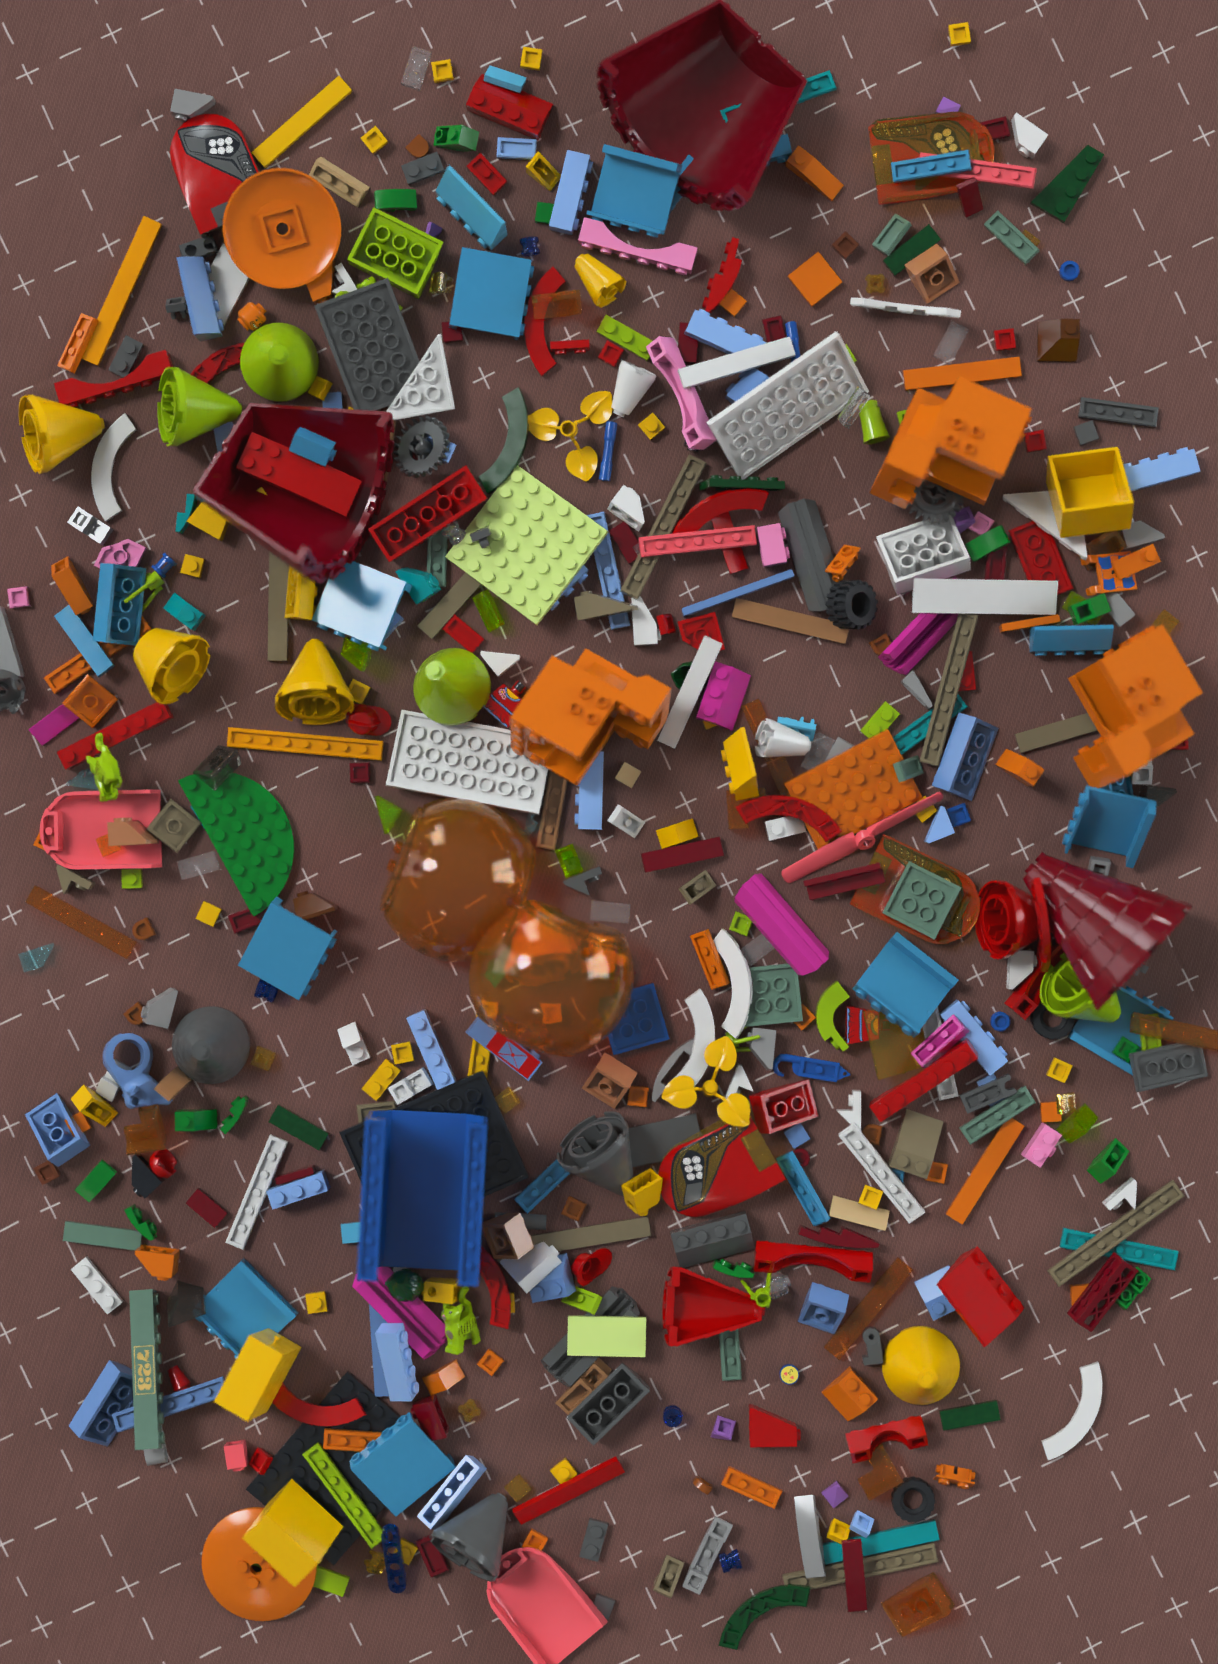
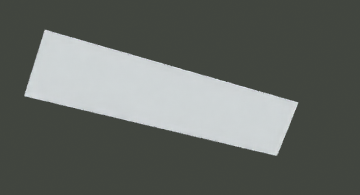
M914 578L912 613L1056 615L1058 581Z

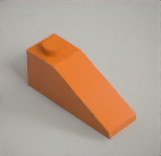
M799 145L786 162L788 169L830 201H833L844 186L815 157Z

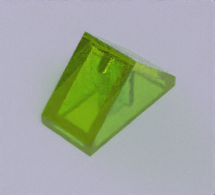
M344 637L340 655L361 672H364L370 663L373 649L367 647L368 643L362 641L360 645L351 641V638Z
M374 796L384 834H389L404 809L381 796Z
M574 843L555 850L565 878L584 872Z
M1084 1103L1056 1130L1070 1144L1085 1135L1098 1117Z

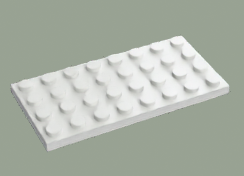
M834 332L706 423L735 473L744 480L864 396L869 390L841 336Z
M401 710L386 786L539 815L548 769L540 764H533L524 755L516 754L511 748V735L508 729L471 722L453 726L442 725L434 722L423 713Z

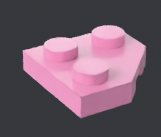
M130 539L123 540L111 546L103 547L94 566L100 568V563L138 567L147 548Z

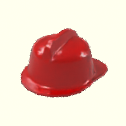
M354 704L353 712H347L345 718L348 727L359 735H382L390 729L392 724L391 716L384 708L364 704Z
M600 1248L592 1254L581 1253L570 1266L571 1272L577 1277L578 1284L586 1286L602 1274L611 1263L612 1253L607 1248Z

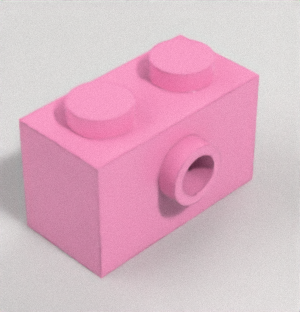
M780 523L757 527L756 532L763 567L787 563V558H790L788 546L784 547L783 539H786L785 528H781Z
M1042 1122L1021 1155L1041 1168L1047 1157H1051L1056 1151L1055 1145L1062 1135Z

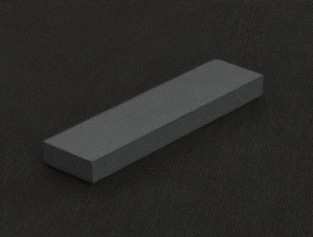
M1081 397L1078 417L1155 428L1159 407Z

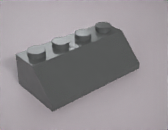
M745 1211L670 1231L678 1263L682 1268L755 1249Z
M622 1362L566 1418L594 1446L650 1391V1387L636 1372Z

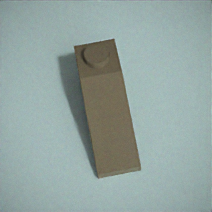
M592 591L580 592L581 596L574 597L578 620H590L638 610L636 605L601 594H592Z

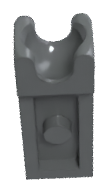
M1005 1074L960 1094L959 1096L966 1112H973L1016 1094L1017 1090L1015 1088L1006 1089L1004 1086L1011 1079L1010 1075Z

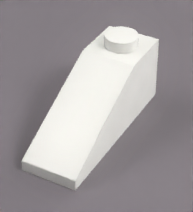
M639 596L638 600L631 598L632 604L638 606V610L632 611L634 646L658 645L657 640H661L660 630L657 629V624L641 596Z

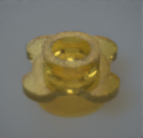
M868 274L865 278L867 281L866 292L869 294L872 292L883 293L885 291L883 286L884 275Z
M468 1399L463 1405H459L458 1412L462 1413L464 1421L470 1422L473 1417L481 1414V1409L477 1408L473 1399Z

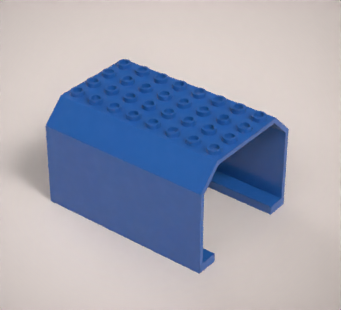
M369 1111L365 1119L357 1280L377 1281L378 1267L459 1270L458 1285L478 1286L488 1117L465 1113L426 1111Z

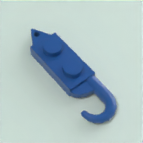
M780 1054L773 1060V1071L781 1077L784 1076V1073L778 1070V1064L782 1061L791 1062L793 1072L802 1077L837 1082L839 1079L850 1076V1073L841 1067L839 1062L790 1054Z

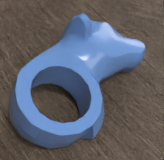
M119 1033L105 1045L103 1064L122 1089L125 1106L129 1109L153 1105H169L172 1100L168 1102L154 1090L159 1083L149 1075L153 1060V1050L149 1041L145 1042L140 1036L132 1033ZM128 1041L138 1047L140 1062L135 1069L124 1070L115 1063L113 1052L119 1042Z

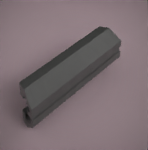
M804 498L788 503L778 512L782 527L785 528L786 541L809 611L827 610V606H825L828 598H826L827 594L830 593V588L834 587V584L837 583L832 580V573L825 572V569L834 558L816 501Z
M612 1286L602 1296L603 1298L595 1315L586 1312L584 1316L638 1317L640 1312L636 1301L624 1289ZM567 1332L540 1361L557 1381L570 1387L599 1356H567Z

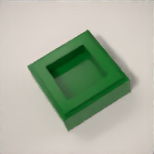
M537 202L535 223L549 224L554 204Z
M1121 1036L1112 1053L1129 1063V1053L1137 1052L1139 1046Z

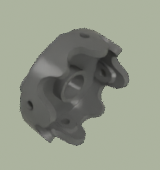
M0 669V687L5 689L0 690V712L4 709H9L12 714H15L22 702H24L25 684L16 674Z

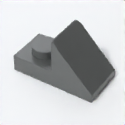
M599 866L563 882L564 885L590 896L585 881L588 880L591 883L600 879L599 875L602 874Z

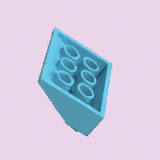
M449 166L436 189L437 201L443 207L447 205L452 210L450 214L457 221L460 219L465 224L463 227L469 234L472 235L474 233L479 238L477 241L484 249L487 247L490 250L494 249L508 235L505 221Z

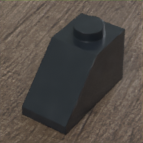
M138 1152L132 1157L131 1185L134 1187L133 1191L139 1197L147 1198L165 1180L164 1178L157 1177L152 1172L150 1164Z

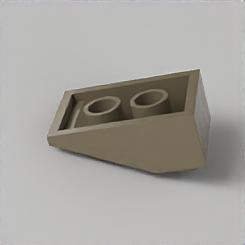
M906 1109L888 1165L927 1179L944 1121Z

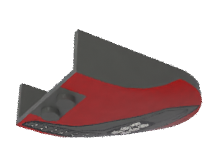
M217 114L194 116L178 128L172 139L170 159L200 235L202 238L207 237L206 233L223 226L226 205L237 187L247 178L260 171L242 131L234 122L224 116Z

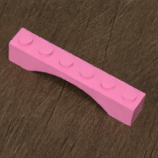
M584 217L578 238V244H581V247L584 249H600V252L606 255L614 253L618 254L619 258L630 260V258L637 259L640 264L649 265V263L657 265L656 267L659 269H674L676 273L681 275L691 274L697 254V247L683 243H676L661 249L637 248L618 239L608 230L603 222Z
M659 336L647 345L646 348L653 364L667 379L678 399L683 417L682 433L689 449L704 450L717 441L706 423L709 421L695 386L683 389L678 369L684 368L686 365L675 339Z

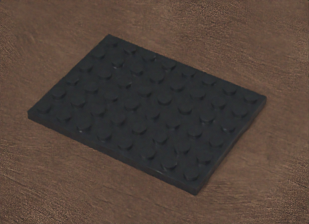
M483 1070L390 1109L465 1113L488 1117L483 1197L529 1178ZM365 1121L339 1132L361 1183Z
M349 1371L343 1375L318 1405H340L357 1398L367 1415L337 1426H315L302 1423L273 1456V1460L265 1474H258L246 1488L250 1494L266 1506L293 1479L343 1526L323 1556L333 1565L337 1563L361 1534L302 1454L318 1442L323 1447L325 1428L383 1432L386 1428L393 1426L398 1418L401 1417L382 1399L376 1397L375 1393ZM325 1449L375 1518L385 1505L351 1470L349 1461L357 1451Z

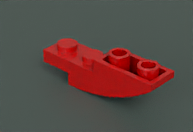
M732 237L731 243H726L724 253L728 255L726 262L722 261L719 271L723 274L715 273L714 278H709L707 289L710 290L709 297H704L702 308L710 314L730 292L739 274L742 260L735 258L740 240L738 238Z

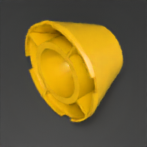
M154 628L144 634L138 641L133 652V660L151 697L160 704H171L178 701L177 697L184 692L188 694L198 684L209 663L210 655L208 654V648L210 646L204 638L197 635Z

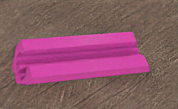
M919 613L878 658L891 670L907 675L956 623L959 613Z
M762 873L754 874L742 885L735 896L734 902L798 975L803 976L816 971L829 959L828 949Z
M378 1267L377 1281L357 1280L356 1274L352 1287L387 1323H404L405 1331L408 1333V1344L424 1360L433 1355L447 1341L445 1324L419 1297L414 1301L408 1302L398 1301L392 1297L388 1287L385 1285L387 1279L394 1273L389 1267Z

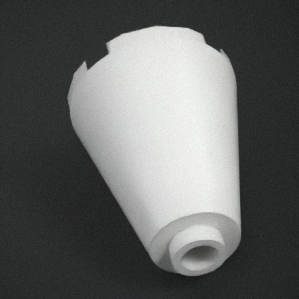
M622 360L619 365L611 406L614 409L613 413L624 417L625 414L630 415L655 381L656 375L642 367H637L635 364Z
M765 718L766 721H761L755 736V740H758V746H755L757 756H804L810 751L811 741H809L808 736L772 719Z

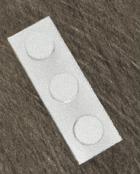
M88 1256L71 1269L107 1315L123 1302L122 1298Z

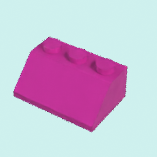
M715 661L696 719L733 731L751 675Z

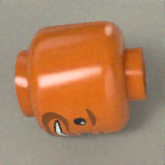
M248 302L238 311L239 318L237 320L247 331L249 329L255 331L266 322L264 313L267 311L260 303L255 305L253 302Z

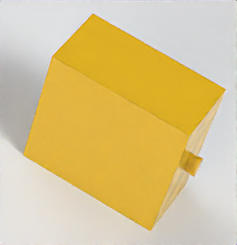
M1118 447L1048 456L1046 485L1060 538L1131 529L1134 502Z
M270 1328L249 1335L214 1402L247 1422L267 1413L302 1347Z
M291 1479L267 1503L242 1539L295 1587L321 1561L343 1526Z

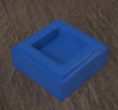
M965 803L946 809L953 828L971 821Z

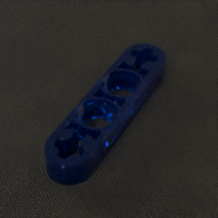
M386 1524L382 1528L381 1540L388 1586L392 1592L402 1593L406 1589L407 1579L400 1531L396 1525ZM388 1532H391L393 1535V1539L391 1541H389L390 1537ZM394 1547L398 1552L392 1554L388 1552V1549ZM398 1564L400 1569L393 1570L390 1568V1565ZM395 1577H398L400 1585L396 1584Z

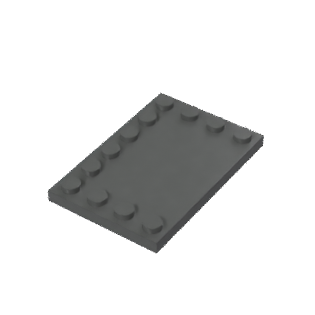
M386 278L314 305L354 410L376 411L391 405L420 362L389 279Z

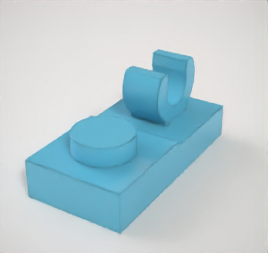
M778 717V723L808 736L809 741L814 739L816 730L814 719H811L810 723L803 722L804 717H801L800 721L787 717Z

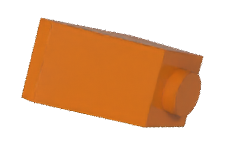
M1151 544L1111 562V565L1118 580H1121L1161 562L1154 544Z

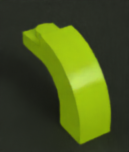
M838 981L832 983L820 996L816 1006L815 1019L823 1040L826 1041L832 1037L833 1039L830 1042L835 1049L838 1050L840 1048L842 1051H845L849 1046L835 1029L833 1016L836 1008L850 996Z

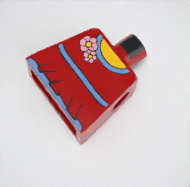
M518 680L511 688L502 684L490 694L486 705H483V707L505 727L509 728L510 717L522 701L519 696L526 687Z
M845 1006V1040L847 1044L878 1039V1031L890 1030V1022L887 1019H878V1011Z

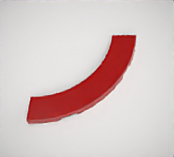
M554 266L544 274L529 298L527 315L524 321L527 349L541 377L557 365L548 350L544 336V320L547 307L554 294L566 283Z
M244 343L231 345L211 354L192 371L191 375L209 384L223 371L240 365L241 351Z
M743 488L741 490H727L714 494L689 510L690 512L682 520L680 519L671 534L698 531L709 520L732 510L754 509L762 511L769 493L761 489Z
M761 796L735 806L745 824L769 815H784L797 818L809 824L821 835L825 842L842 832L837 823L822 809L810 802L792 796Z
M1040 877L1033 878L1030 887L1038 918V937H1040L1036 958L1040 972L1044 973L1048 972L1050 967L1051 939L1043 887Z
M481 1246L479 1273L488 1287L491 1298V1318L489 1324L509 1329L511 1297L506 1278L496 1260Z
M283 1383L272 1402L289 1417L315 1426L342 1425L367 1415L357 1398L340 1405H315L296 1397Z

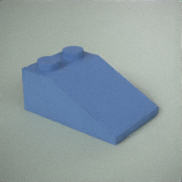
M58 1093L25 1114L47 1160L57 1167L90 1146L84 1132H82ZM64 1120H67V1122H68V1124H69L71 1130L73 1131L75 1137L72 1136V1134H71V1132H70V1130H69V1128H68V1126H67V1124L65 1123Z

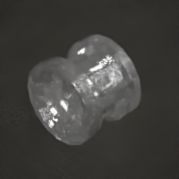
M455 521L444 528L441 534L444 537H448L452 545H456L464 539L466 531L463 528H459V524Z

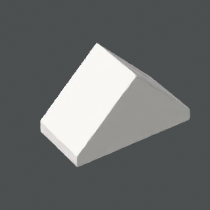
M481 651L480 654L498 677L520 660V655L487 651Z

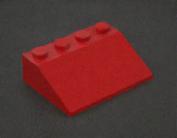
M978 1246L961 1254L936 1284L983 1347L992 1342L1025 1309Z

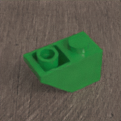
M464 125L437 126L433 146L462 152L476 151L479 131Z
M1105 593L1067 607L1074 625L1111 612Z

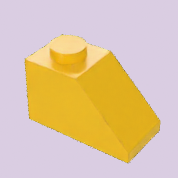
M84 1084L71 1098L79 1112L104 1127L118 1114L117 1110Z

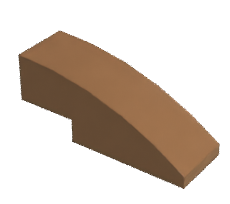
M177 1066L154 1090L169 1102L183 1091L192 1079Z
M598 1358L567 1388L556 1401V1404L569 1415L609 1376L612 1369Z

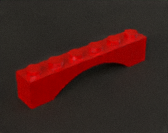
M165 349L147 355L133 372L116 381L87 383L69 378L54 383L59 403L77 408L78 404L84 402L85 404H92L101 397H104V399L116 396L115 393L121 391L123 393L131 392L137 386L142 388L153 385L152 382L161 379L165 368L173 367L169 352Z
M156 702L57 751V754L65 770H71L87 762L86 756L95 757L101 753L96 748V734L102 733L103 744L109 749L174 717L167 704Z
M1057 942L1051 948L1050 965L1053 967L1062 959L1059 956L1064 953L1062 946ZM1038 964L1004 1003L1024 1020L1036 1009L1041 1000L1040 985L1045 972H1040Z
M966 1038L916 1075L870 1101L869 1107L877 1119L882 1122L978 1059L977 1051L968 1038Z
M756 1241L754 1271L774 1273L792 1265L813 1264L835 1270L850 1281L870 1283L873 1273V1252Z

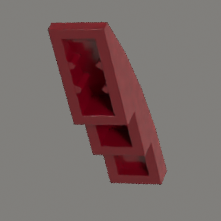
M720 836L641 853L645 873L724 856Z
M800 1224L797 1231L799 1235L835 1246L851 1248L879 1247L878 1241L844 1226L841 1227L838 1233L822 1225L817 1232Z
M861 1538L841 1540L848 1612L867 1610Z

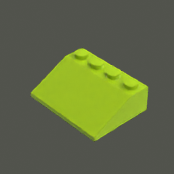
M373 207L347 260L349 265L379 280L388 278L391 286L419 299L444 242Z

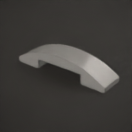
M694 1038L681 1044L665 1060L653 1085L652 1101L656 1102L664 1091L666 1084L662 1082V1079L682 1052L685 1051L691 1055Z
M716 1516L714 1517L692 1560L682 1587L700 1595L708 1579V1574L733 1524Z

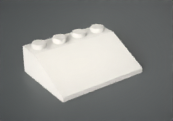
M949 515L948 522L942 517L940 524H938L936 518L933 524H930L929 518L924 523L920 521L876 536L890 580L897 595L913 590L914 578L946 579L971 570L970 557L951 515Z

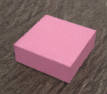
M977 511L974 516L975 523L967 529L980 536L988 532L995 521Z
M27 586L7 589L11 609L30 606Z

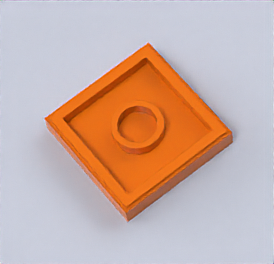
M819 252L788 275L789 280L811 307L842 284L841 279Z
M87 674L62 704L91 728H94L117 702L118 698Z

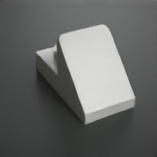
M342 263L336 265L337 272L335 276L340 284L343 282L344 284L332 291L333 295L336 296L340 291L352 292L357 290Z
M619 804L607 820L633 838L637 836L645 824L643 820Z
M356 1022L337 1029L342 1047L346 1049L352 1065L371 1057Z
M114 1059L115 1063L120 1068L124 1070H132V1068H130L129 1066L125 1065L117 1059ZM107 1071L105 1076L101 1077L95 1093L113 1102L120 1090V1086Z
M739 1063L726 1092V1099L730 1094H740L739 1086L753 1091L746 1073Z
M852 1090V1094L848 1095V1106H852V1109L836 1110L850 1124L855 1123L861 1131V1091Z
M1130 1177L1102 1201L1104 1206L1108 1210H1115L1122 1205V1200L1125 1199L1135 1209L1136 1180Z

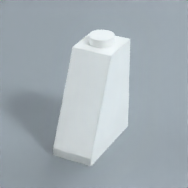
M543 1241L534 1245V1248L521 1258L502 1259L500 1264L520 1287L528 1293L562 1262L557 1257L560 1253L553 1245L549 1247Z

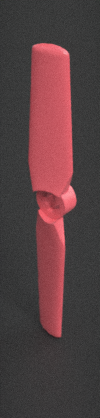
M937 792L871 825L867 830H862L856 835L851 832L837 838L783 869V879L787 883H792L850 855L858 849L867 850L875 844V836L941 801L943 793Z

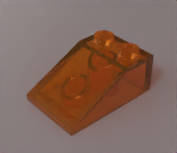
M934 1572L916 1580L881 1603L901 1637L948 1616L955 1606Z

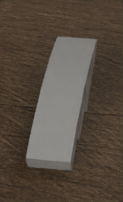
M815 1495L794 1497L796 1520L806 1578L826 1577L822 1536H820L819 1516L816 1514Z

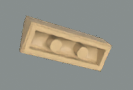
M323 157L316 159L309 176L316 179L324 187L356 207H359L370 189L369 186Z
M833 1195L828 1214L831 1217L886 1231L890 1210L879 1207L877 1210H873L858 1204L857 1201Z

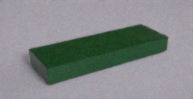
M928 224L882 262L895 277L905 269L904 265L937 244L941 238Z
M279 1104L269 1120V1123L317 1150L321 1149L329 1134L327 1131Z
M997 1400L939 1410L943 1431L1001 1420Z

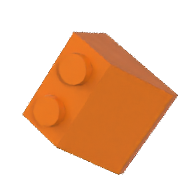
M142 1244L135 1250L136 1257L151 1276L157 1277V1280L168 1281L169 1278H172L178 1272L180 1249Z
M851 1366L822 1391V1394L847 1421L864 1413L878 1400L874 1391Z

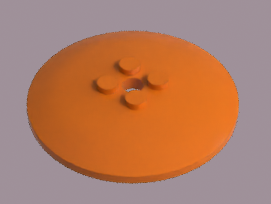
M272 168L250 176L233 192L224 212L223 238L231 259L247 277L267 287L279 289L295 288L315 280L331 265L340 245L341 219L332 196L316 179L294 169ZM280 223H285L288 226V232L284 235L277 232V226Z
M263 1507L240 1509L224 1517L208 1535L202 1552V1572L211 1594L231 1613L253 1621H271L291 1614L307 1599L314 1586L317 1573L316 1565L294 1587L242 1539L264 1509ZM259 1564L262 1571H254L252 1565Z

